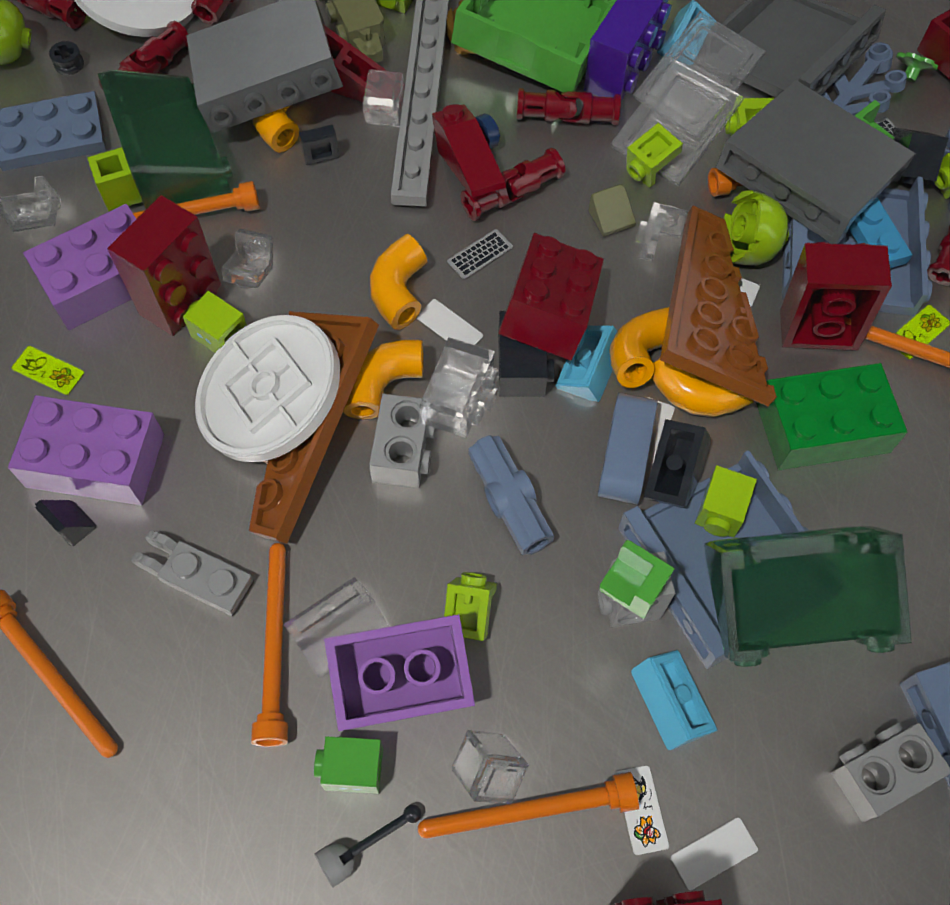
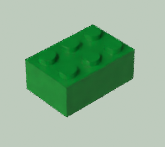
M882 363L767 380V385L774 386L777 397L769 406L756 402L778 471L888 454L894 450L908 433Z

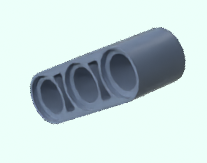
M618 392L598 497L638 505L644 482L658 400Z

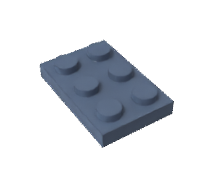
M95 91L0 108V168L2 171L107 151L100 105Z

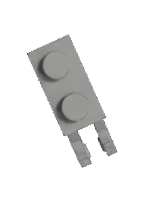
M150 530L145 537L146 540L155 548L162 549L171 555L164 565L149 555L135 552L131 561L136 566L157 576L161 582L233 616L254 581L252 575L181 541L177 543L164 534Z

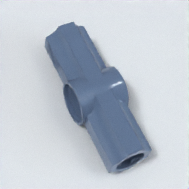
M488 435L477 440L472 447L468 448V455L485 485V495L493 513L498 519H503L521 555H532L543 550L548 544L553 542L554 535L536 504L537 497L529 477L523 470L518 471L500 436Z

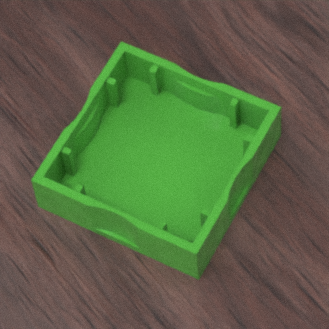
M463 0L456 10L451 43L561 92H572L576 90L586 73L590 40L616 0Z

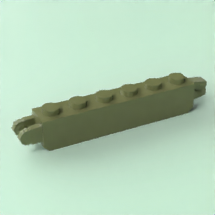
M319 0L320 2L325 1L328 20L330 24H336L335 31L337 35L373 61H383L382 48L386 44L383 28L384 17L375 0Z

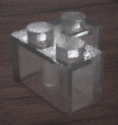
M448 337L420 404L421 423L467 438L472 424L479 426L485 409L491 411L496 400L498 388H495L499 369L494 368V351Z

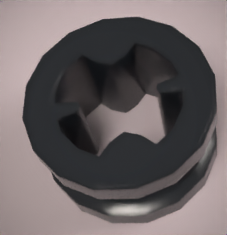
M61 41L53 45L49 50V57L53 62L54 68L62 75L78 73L84 66L77 44L73 42Z

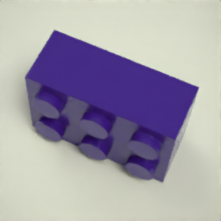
M616 0L590 40L584 91L592 92V94L601 97H614L615 94H621V101L626 93L631 94L634 91L638 82L639 72L647 70L652 59L653 50H659L664 41L666 31L662 30V27L666 23L672 7L668 0Z

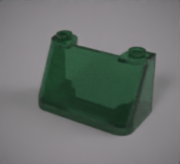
M112 69L98 73L128 166L146 209L160 195L178 204L231 193L227 179L233 177L229 161L227 156L219 157L208 125L197 106L194 83H191L188 76Z
M850 526L722 539L704 543L707 570L724 656L730 662H734L736 666L751 667L760 665L762 663L761 658L770 655V649L854 640L857 643L866 645L869 652L885 653L894 651L895 645L912 643L903 534L873 526Z

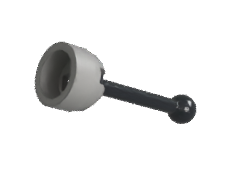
M414 804L408 805L404 809L403 815L351 848L342 843H332L314 853L331 887H335L351 875L356 855L406 823L413 824L418 822L422 815L421 809Z

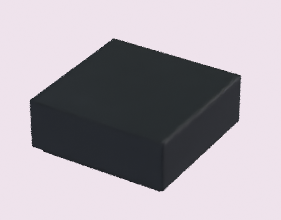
M333 124L299 132L306 165L339 157L337 137Z

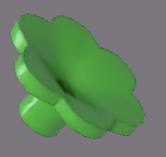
M898 52L896 58L907 66L905 73L907 74L906 80L915 82L921 70L936 71L938 65L932 59L921 57L915 53Z

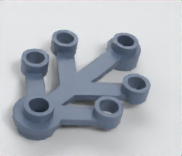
M879 42L871 45L865 54V63L850 82H848L843 73L833 83L838 94L837 98L833 101L834 104L854 116L874 100L881 104L878 113L886 112L889 109L891 100L889 92L897 93L904 90L907 74L901 70H892L885 75V80L866 84L873 74L887 72L892 67L893 51L888 44ZM825 91L821 96L825 97L826 99L832 102L829 95ZM869 97V101L849 105L852 101Z

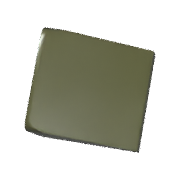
M622 184L591 195L588 211L603 237L636 225L626 190Z

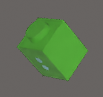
M325 736L324 749H317L314 777L321 778L320 784L325 791L379 794L383 759L381 740Z

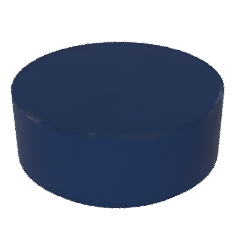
M486 113L476 116L490 149L497 147L500 141V132L495 120Z

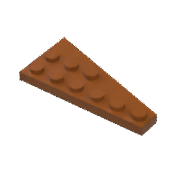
M693 205L685 219L660 360L713 384L769 406L777 396L774 386L767 385L764 373L768 370L765 357L759 356L755 342L759 335L747 294L740 291L738 282L742 276L739 267L733 266L730 255L734 249L726 221Z
M289 311V315L299 316L313 322L330 338L340 360V382L334 403L315 432L288 453L262 461L267 466L264 480L256 488L249 531L253 534L277 542L288 543L379 327V324L370 317Z

